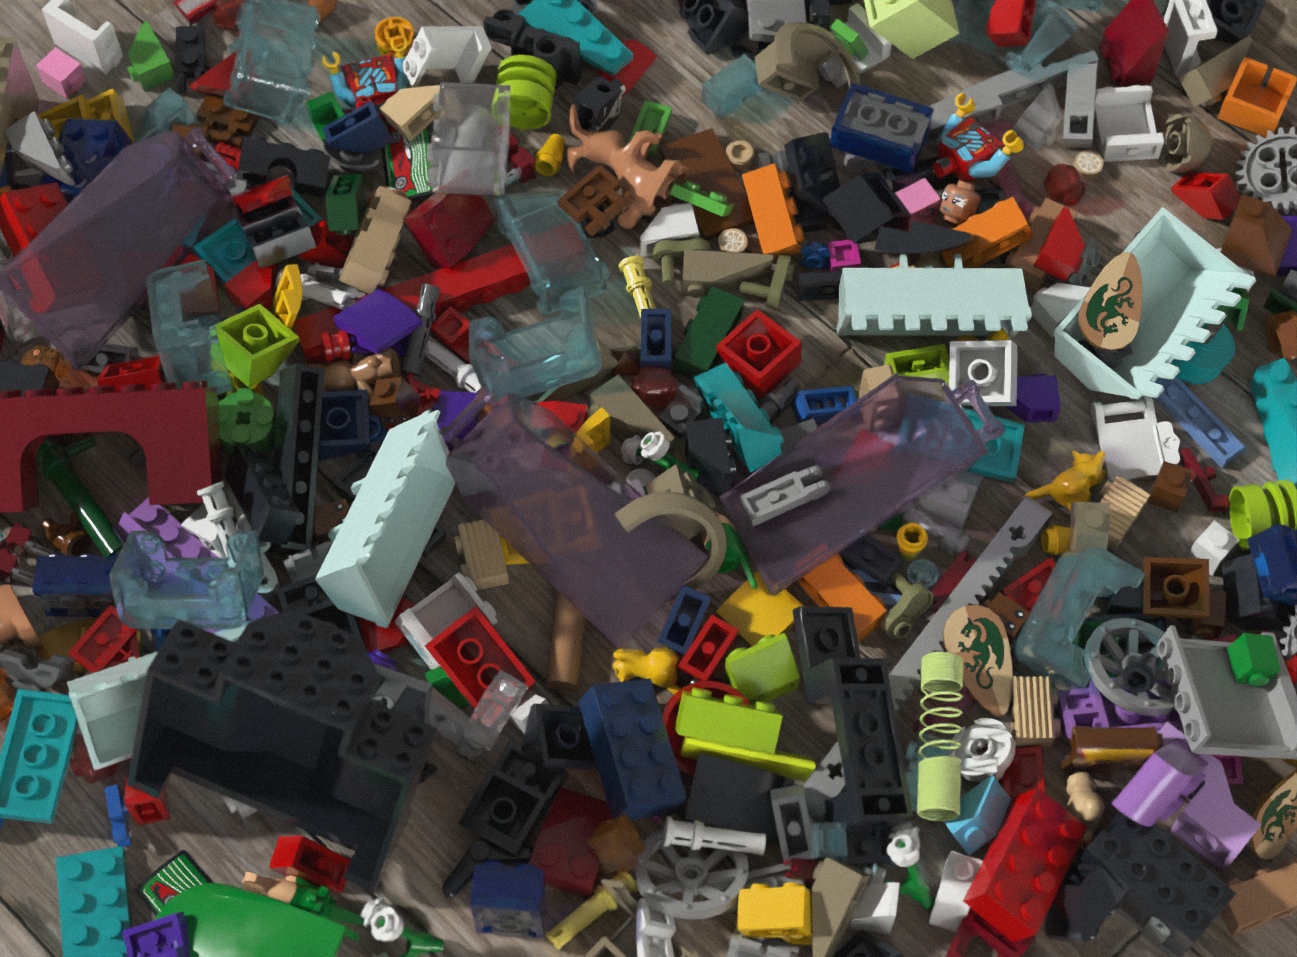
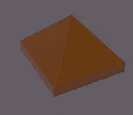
M637 346L610 349L619 362L611 370L612 377L618 374L619 376L641 374Z

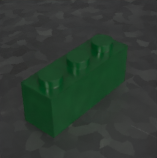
M363 174L334 175L325 196L329 231H336L339 235L352 234L355 232L354 230H359L366 210Z
M711 287L707 296H701L696 308L698 313L695 319L690 318L684 330V335L686 336L683 342H677L673 349L671 358L674 359V372L694 380V377L717 366L721 356L716 350V345L739 324L743 316L744 299L715 287Z

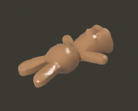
M387 348L379 354L362 355L355 353L352 363L339 359L330 362L328 365L304 364L325 369L323 392L353 390L357 386L358 390H368V405H370L373 394L369 384H376V381L380 379L402 377L399 357L392 348Z

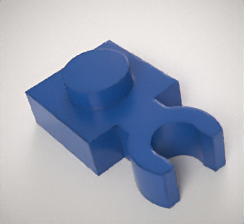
M118 785L105 787L114 843H117V847L130 846L131 838L127 816L130 812L125 806V795Z

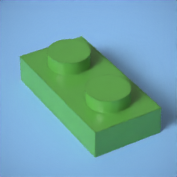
M836 19L830 27L835 37L846 47L852 58L855 55L862 61L869 51L861 37L839 19Z
M645 100L628 143L632 140L635 133L648 130L654 134L661 133L664 135L672 115V107ZM661 140L659 144H653L647 157L655 158Z
M689 180L673 185L670 195L722 217L731 214L734 204L726 201V195L716 191H711L708 194L700 190L701 185Z

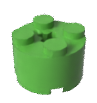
M242 388L220 401L218 404L220 444L226 455L231 458L236 443L244 445L250 443L258 444L265 448L268 454L274 449L276 417L272 405L264 396L248 388Z

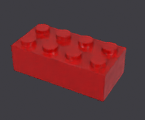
M57 182L3 193L0 197V230L41 314L93 303L105 290L107 284Z
M1039 787L1016 796L963 902L1013 942L1036 935L1088 827Z

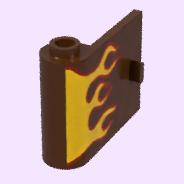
M1073 726L1071 732V756L1060 764V770L1094 771V777H1111L1110 771H1139L1149 758L1163 747V736L1161 733H1157L1154 726H1147L1146 728Z

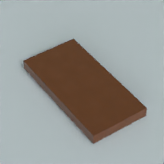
M713 128L660 146V153L664 160H679L681 166L689 168V175L686 180L701 185L700 190L708 194L711 191L727 196L726 201L734 204L731 214L723 217L692 204L697 227L705 241L720 236L727 229H741L755 224L748 196Z

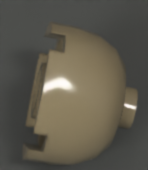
M1182 114L1171 116L1165 123L1170 124L1166 132H1161L1164 144L1159 155V161L1161 164L1166 163L1167 168H1164L1166 171L1192 172L1200 168L1212 152L1213 142L1207 125L1196 117Z

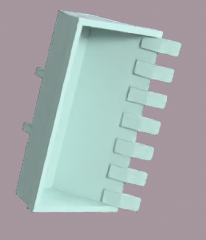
M1163 207L1123 251L1134 254L1142 277L1141 317L1138 331L1132 342L1129 343L1133 353L1122 359L1123 364L1111 369L1077 342L1085 338L1081 334L1078 324L1079 310L1085 296L1053 332L1055 337L1054 356L1089 390L1127 396L1137 400L1142 396L1157 398L1164 391V387L1154 383L1158 377L1174 379L1180 372L1179 367L1170 364L1173 359L1190 360L1196 352L1193 348L1185 345L1189 341L1203 343L1211 335L1209 330L1203 329L1201 326L1204 323L1218 325L1226 317L1224 312L1216 310L1218 306L1234 307L1241 300L1239 294L1231 292L1234 287L1249 289L1257 281L1254 276L1247 275L1245 271Z
M900 254V267L843 268L839 285L837 336H988L992 331H999L1003 328L1009 337H1015L1019 331H1026L1028 329L1027 322L1032 317L1031 308L1028 305L1022 268H963L961 254L953 255L954 267L933 268V265H925V268H908L907 254Z
M428 410L411 420L389 429L366 478L353 483L351 487V492L357 496L344 522L331 528L328 533L329 538L334 542L315 578L339 610L373 621L380 627L388 628L456 483L455 474L457 470L436 422L441 413L439 410L434 412Z
M248 621L214 632V634L236 643ZM158 652L137 659L133 656L128 658V662L67 682L70 691L68 693L94 771L132 758L147 669Z

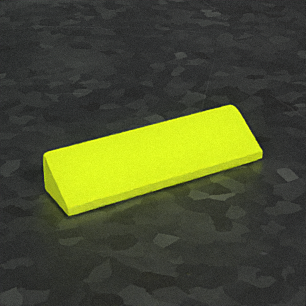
M688 736L683 737L680 751L682 757L698 760L699 754H704L752 766L799 781L808 780L816 767V764L810 757L778 750L771 754Z

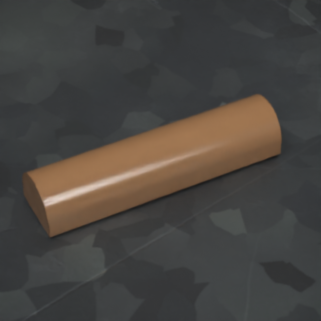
M569 563L562 565L560 568L546 688L578 691L592 576L591 569L585 565Z

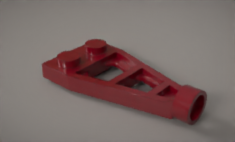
M970 909L967 916L965 915L962 918L945 957H965V949L969 940L974 936H978L997 952V957H1022L1034 942L1036 936L1033 935L1013 942L973 909Z

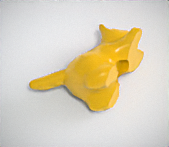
M1073 450L1072 454L1075 459L1073 467L1060 473L1051 484L1029 491L1024 496H1029L1034 500L1052 496L1058 504L1067 507L1071 512V502H1090L1091 492L1089 489L1102 483L1106 475V470L1102 469L1106 453L1099 451L1096 455L1079 454Z
M658 647L649 654L644 653L641 649H617L613 653L614 658L618 659L613 663V669L620 682L640 677L651 679L653 684L666 688L673 695L681 689L677 685L679 676L678 663L680 661V656L677 652L666 647Z

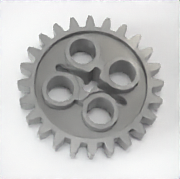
M1279 127L1277 135L1267 130V138L1264 139L1260 135H1256L1257 144L1248 142V151L1240 152L1241 160L1236 161L1238 171L1235 172L1238 190L1243 191L1242 194L1272 204L1277 212L1279 209H1283L1284 214L1288 216L1290 208H1294L1297 212V184L1294 183L1297 181V159L1292 158L1297 155V135H1295L1294 127L1290 129L1288 134H1284L1282 127ZM1281 150H1285L1288 182V192L1286 193L1282 192L1279 154ZM1267 158H1272V159H1274V160H1272V161H1270V162H1264V161H1263L1264 159H1267ZM1269 183L1275 184L1273 187H1265L1264 185Z

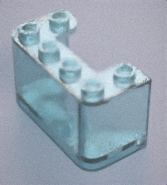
M243 0L236 20L240 32L235 64L230 74L232 85L229 91L225 92L224 106L290 124L295 114H300L303 99H308L311 90V83H308L307 79L308 76H311L314 67V60L310 58L317 45L318 37L314 36V30H317L321 14L317 13L316 6L296 0Z
M205 259L159 269L149 274L146 284L153 339L167 382H176L177 388H183V382L207 380L208 386H217V395L233 391L231 377L227 370L216 326H213L221 322V313Z
M131 531L109 573L120 621L124 625L136 629H172L178 618L202 629H236L241 627L247 618L264 576L257 531H237L232 533L226 542L228 558H168L164 540L158 534L151 531Z
M1099 547L1070 550L1063 553L1014 642L1013 654L1016 660L1044 677H1051V681L1061 687L1085 688L1092 676V673L1087 671L1083 665L1082 657L1086 651L1072 643L1096 597H1107L1111 594H1117L1118 590L1123 586L1138 588L1146 573Z

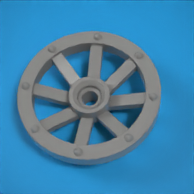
M1129 618L1109 620L1097 627L1086 644L1084 661L1087 672L1099 691L1116 705L1136 714L1158 716L1174 711L1176 708L1172 691L1156 682L1149 692L1163 699L1151 700L1146 692H1133L1134 695L1122 689H1128L1123 679L1125 667L1142 655L1138 653V637L1156 645L1149 653L1159 658L1157 643L1165 632L1149 623ZM1127 634L1126 656L1112 635ZM1101 642L1104 643L1114 661L1099 654ZM1164 668L1157 669L1156 680H1166ZM1105 670L1117 675V678L1112 680Z
M664 828L650 835L639 848L635 858L634 869L636 886L642 897L652 907L664 914L682 919L713 917L734 906L739 901V889H746L749 866L745 852L716 849L703 861L699 858V849L696 851L691 850L689 846L688 857L681 859L671 844L669 847L663 846ZM658 849H661L674 869L649 860ZM727 855H729L735 865V869L709 873ZM647 872L671 882L654 886ZM733 881L732 885L724 893L710 886L711 884ZM679 891L684 894L683 901L666 896ZM698 894L710 899L702 902H693L694 896Z

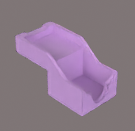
M1166 722L1158 733H1161L1163 736V747L1175 738H1178L1190 748L1184 734L1169 722ZM1198 754L1208 763L1207 767L1202 771L1206 778L1194 791L1185 797L1190 803L1182 811L1169 832L1220 872L1224 873L1262 824L1234 804L1222 763L1210 754Z

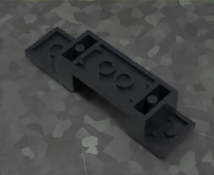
M799 606L792 611L808 704H832L847 791L824 801L833 857L851 866L894 863L891 860V856L887 853V847L893 841L892 838H889L891 828L913 821L914 816L886 659L861 658L852 607Z

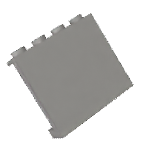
M1170 625L1158 641L1157 653L1161 657L1166 672V680L1170 685L1175 700V708L1179 712L1184 727V736L1188 740L1192 754L1297 759V694L1274 633L1262 632L1261 635L1272 636L1281 671L1271 678L1268 684L1261 687L1235 683L1227 647L1233 642L1179 639L1176 627Z

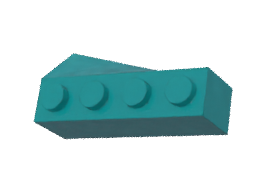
M1282 358L1257 367L1249 386L1258 418L1261 419L1264 428V440L1268 444L1272 456L1270 461L1273 471H1276L1278 481L1289 479L1297 489V378L1286 359Z
M724 363L694 377L697 391L705 401L704 406L713 419H723L724 429L730 430L732 447L749 472L783 457L780 444L784 443L779 429L777 426L771 427L767 412L763 407H757V401L753 392L750 389L745 390L744 382L738 371L733 372L728 364Z

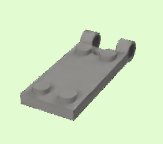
M747 0L750 40L772 43L778 30L785 24L790 22L806 23L804 0Z

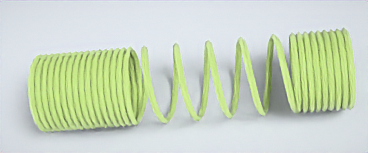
M933 652L923 656L921 659L920 688L926 696L921 699L920 705L926 712L920 716L919 720L926 728L920 731L919 737L926 744L921 746L918 751L924 760L918 764L917 814L931 821H950L960 816L961 760L953 756L927 758L922 754V750L929 745L940 749H957L962 744L955 740L928 742L923 739L922 735L928 729L941 733H957L962 728L951 723L928 726L923 722V717L928 713L941 717H957L962 714V711L952 707H940L929 710L924 707L923 702L928 697L941 701L960 700L963 696L957 691L963 687L964 661L957 654ZM953 694L960 697L941 698L934 695ZM952 710L957 711L959 713L941 714L934 711ZM950 726V727H956V728H959V729H956V730H942V729H937V728H935V727ZM936 743H955L958 745L941 746L936 745Z

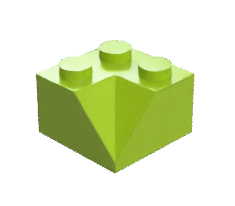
M258 304L212 326L210 354L247 387H251L275 374L299 342V337L266 308Z

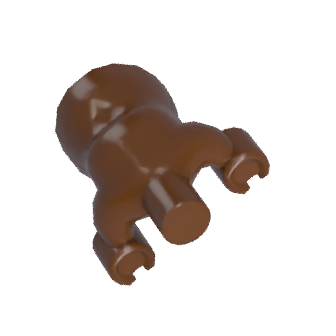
M74 513L69 517L70 525H58L51 517L43 519L41 527L46 531V538L52 542L56 549L61 550L65 557L75 561L79 560L80 556L85 555L91 545V537L85 531H78L83 525Z

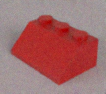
M477 606L473 607L425 645L426 649L484 722H487L511 706L527 690L530 691L536 686L534 678Z

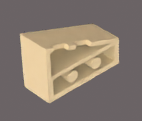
M381 186L378 187L362 218L359 230L355 234L339 281L368 294L374 292L377 285L381 287L384 285L389 274V270L385 269V267H390L396 252L394 251L401 238L399 232L411 200Z

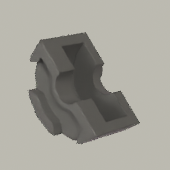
M15 644L0 652L1 669L5 668L7 675L14 681L11 684L22 690L41 691L65 678L75 663V660L59 654L52 655L50 660H43L38 656L37 649L20 644Z

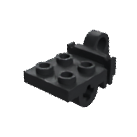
M509 9L498 10L492 18L485 17L483 25L488 40L511 47V56H534L552 65L557 77L555 89L559 88L564 81L575 85L578 84L581 78L580 42L574 41L569 37H561L549 33L541 28L536 29L526 26L524 22L525 17L516 15Z

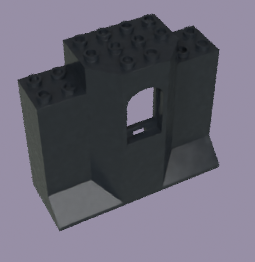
M293 610L248 621L235 643L178 618L147 669L127 786L158 798L172 773L355 851L345 871L344 879L375 891L412 813L410 806L437 729L373 702L380 676L362 639L356 635Z

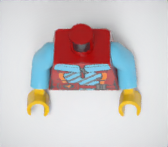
M403 36L404 46L398 49L394 46V38L392 37L390 44L396 52V58H394L393 53L342 65L340 66L341 71L337 67L340 62L338 53L332 52L336 61L333 65L328 64L323 55L321 62L323 67L331 72L329 77L337 97L349 107L356 108L358 97L367 96L371 98L384 120L387 121L380 107L400 89L407 88L410 82L403 70V63L405 58H407L404 52L408 48L407 39Z
M960 93L955 99L958 110L956 114L952 113L938 140V160L933 163V170L940 178L952 173L959 180L970 182L977 178L993 177L1011 158L1009 155L1011 152L1018 153L1022 151L1024 143L1020 137L1017 138L1018 135L1013 130L1004 134L1002 143L971 117L964 119V115L972 113L976 106L972 97L966 105H963L966 101V95Z

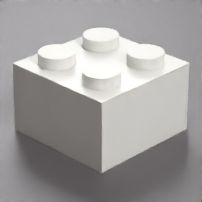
M1012 340L950 341L949 403L956 406H1016L1017 345Z

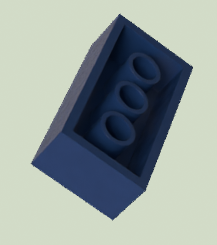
M651 679L591 685L579 700V706L612 821L618 822L673 814L687 797Z

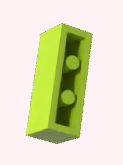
M692 688V692L683 691L675 725L677 734L771 754L775 753L783 717L778 710H775L776 705L763 701H756L755 706L743 703V698L725 694L724 699L711 697V691L701 688Z

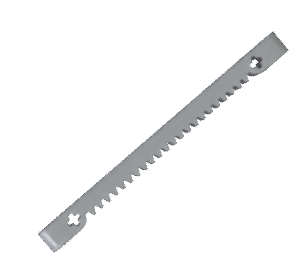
M1026 496L888 676L896 718L898 711H903L905 702H909L913 692H917L919 689L922 657L933 652H946L942 635L945 621L955 610L965 605L982 606L984 599H988L991 590H995L998 580H1002L1005 571L1010 570L1013 560L1021 559L1028 553L1041 536L1042 530L1050 523L1054 512L1031 497ZM838 741L803 786L809 817L819 824L826 818L824 801L846 792ZM835 773L840 774V777L836 776L834 779L829 777V775L833 776Z

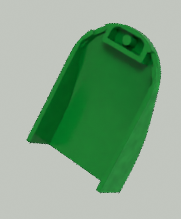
M205 883L184 890L165 904L154 919L184 912L189 938V957H336L344 937L356 942L360 938V935L346 926L270 897L225 883Z

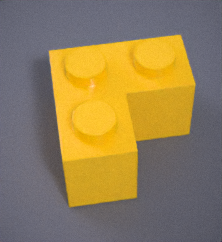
M795 882L784 883L783 887L771 888V886L766 884H753L750 889H739L737 929L747 938L781 937L787 944L793 946L813 945L812 893L803 884Z

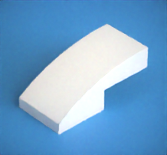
M640 899L637 906L636 919L638 957H674L671 938L676 932L674 917L655 909L645 899Z

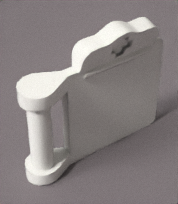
M1142 396L1141 400L1104 405L1101 402L1091 403L1090 412L1096 427L1100 449L1106 453L1104 466L1108 481L1114 482L1118 475L1127 480L1156 477L1163 461L1175 465L1179 464L1180 456L1178 449L1180 440L1174 434L1170 422L1157 423L1152 397ZM1142 412L1145 419L1105 424L1104 419L1105 416Z

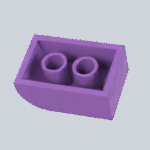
M1175 738L1149 758L1114 800L1112 805L1130 819L1145 826H1152L1159 819L1166 822L1185 803L1181 796L1187 797L1206 778L1202 771L1207 767L1208 763L1198 754H1192L1191 749L1180 739Z

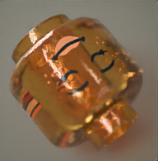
M37 345L31 350L26 351L23 356L22 364H44L51 368L59 382L68 377L70 364L66 362V356L61 350Z

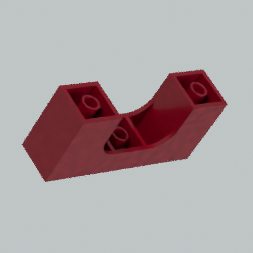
M207 380L183 382V388H177L176 382L151 384V389H146L145 383L119 386V391H115L114 385L88 387V392H84L83 387H66L56 389V394L52 393V388L25 390V395L23 396L21 395V390L0 391V513L23 512L39 506L36 458L40 445L48 436L52 434L119 431L129 434L142 446L147 464L149 505L204 503L202 496H198L196 491L223 482L217 386H208Z

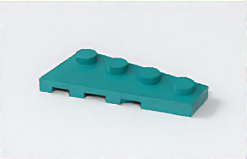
M533 0L517 14L525 17L524 22L527 26L536 29L541 28L549 33L561 37H569L574 41L580 42V56L582 59L612 77L634 59L633 53L577 0Z

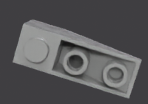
M1068 63L1063 147L1092 148L1097 64Z
M33 111L5 129L12 148L28 166L70 186L76 184L70 173L74 168L66 156L62 155L65 149L60 141L53 136L56 134V130L47 118L42 120Z

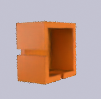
M1244 56L1217 119L1267 138V130H1270L1273 134L1297 82V76L1274 68L1264 89L1260 86L1268 65Z

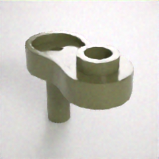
M693 237L687 241L662 240L656 242L652 247V256L654 262L662 265L663 285L671 286L674 284L673 264L684 263V250L711 251L710 243L700 237Z
M779 254L770 287L742 281L740 292L767 298L766 307L778 310L786 281H792L796 263H791V256Z
M899 572L892 575L891 582L903 594L898 603L884 615L880 624L881 630L891 640H898L908 636L916 620L931 606L934 599L933 593L923 583L911 585Z

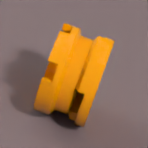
M389 17L377 25L375 37L377 51L380 56L393 53L394 58H396V52L392 49L390 42L393 37L394 46L400 49L405 43L403 36L408 42V48L404 51L405 56H408L415 40L413 26L409 21L400 17Z

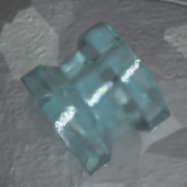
M918 559L909 565L905 579L911 585L926 581L923 584L931 591L938 580V569L931 561Z

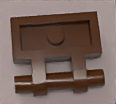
M207 93L196 114L197 120L201 124L191 122L189 126L207 129L210 140L219 143L223 142L242 149L244 138L238 137L239 134L250 137L261 117L259 108ZM218 127V128L224 129L225 131L222 132V131L216 130L215 128Z
M599 165L558 199V207L578 224L586 217L592 220L585 226L588 234L593 236L599 230L604 231L610 226V221L615 216L624 214L629 209L628 205L635 200V197L630 191L625 192L622 196L616 193L621 188V182ZM605 201L611 204L603 212L597 209Z

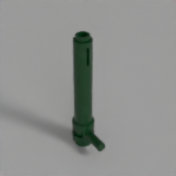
M89 435L62 448L56 439L48 436L40 445L37 453L36 464L40 467V471L47 480L53 482L106 560L115 566L125 564L130 559L129 546L73 469V462L70 457L96 446L95 439L92 435Z

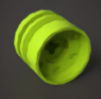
M528 55L510 56L502 60L497 70L496 89L492 101V114L502 124L520 130L539 129L547 125L551 119L553 95L557 80L556 71L552 65L543 59Z
M1285 479L1276 481V483L1274 481L1265 482L1262 488L1258 484L1232 488L1229 496L1230 523L1233 535L1239 539L1238 546L1243 551L1259 549L1257 543L1261 541L1268 544L1271 542L1274 546L1284 545L1285 543H1297V489L1292 481Z

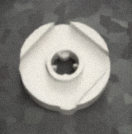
M991 718L974 720V725L967 729L963 726L961 731L955 733L952 740L958 741L962 745L957 749H949V755L961 760V776L965 779L983 782L993 775L998 781L1003 777L1004 771L1009 767L1014 758L1016 742L1001 722ZM950 743V746L958 745L955 743ZM984 745H988V750L984 754L978 755L976 752L977 748L982 749Z

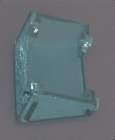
M954 0L952 3L959 34L950 38V40L956 44L962 41L1007 63L1006 65L1018 74H1021L1022 71H1031L1072 38L1078 29L1077 24L1061 5L1050 0L1048 3L1044 2L1043 5L1036 2L1029 44L1027 46L997 47L986 35L985 29L986 22L990 17L991 8L997 0Z
M562 189L504 194L494 198L496 224L501 234H505L506 238L511 239L530 278V286L532 290H535L537 296L539 295V301L536 302V305L542 316L606 292V279L610 278L606 264L599 262L580 223L578 224L558 207V199L564 195Z
M584 286L569 290L560 297L559 307L562 315L510 332H505L502 323L494 317H483L469 322V359L484 395L490 402L505 404L592 377L601 370L600 348L589 299Z

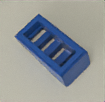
M853 386L797 391L791 402L797 424L814 418L817 425L859 415L861 412ZM841 397L844 398L846 407H842L840 401ZM828 400H831V401H832V404H833V407H834V408H831V407H830V404H829V401H828ZM816 403L820 404L821 409H818Z

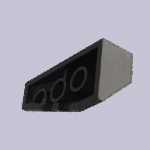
M677 0L681 8L679 11L681 18L685 19L688 24L689 30L687 32L690 39L705 54L709 55L741 39L749 28L748 5L743 0Z

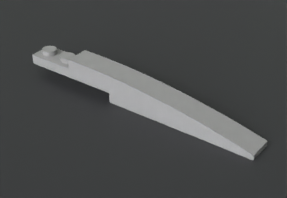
M1094 50L1084 54L1078 53L1068 60L1059 63L1053 62L1045 68L1042 67L1039 60L982 81L921 110L925 112L927 118H930V122L920 148L938 142L952 113L956 114L958 110L955 104L958 94L964 93L966 95V101L963 105H966L972 97L976 106L972 113L965 114L963 118L971 117L979 125L984 126L998 121L1002 108L1066 86L1068 63L1097 64L1098 56ZM866 141L845 155L843 172L845 175L904 155L906 152L880 143ZM881 154H883L882 157L878 159L872 158L873 156H880Z

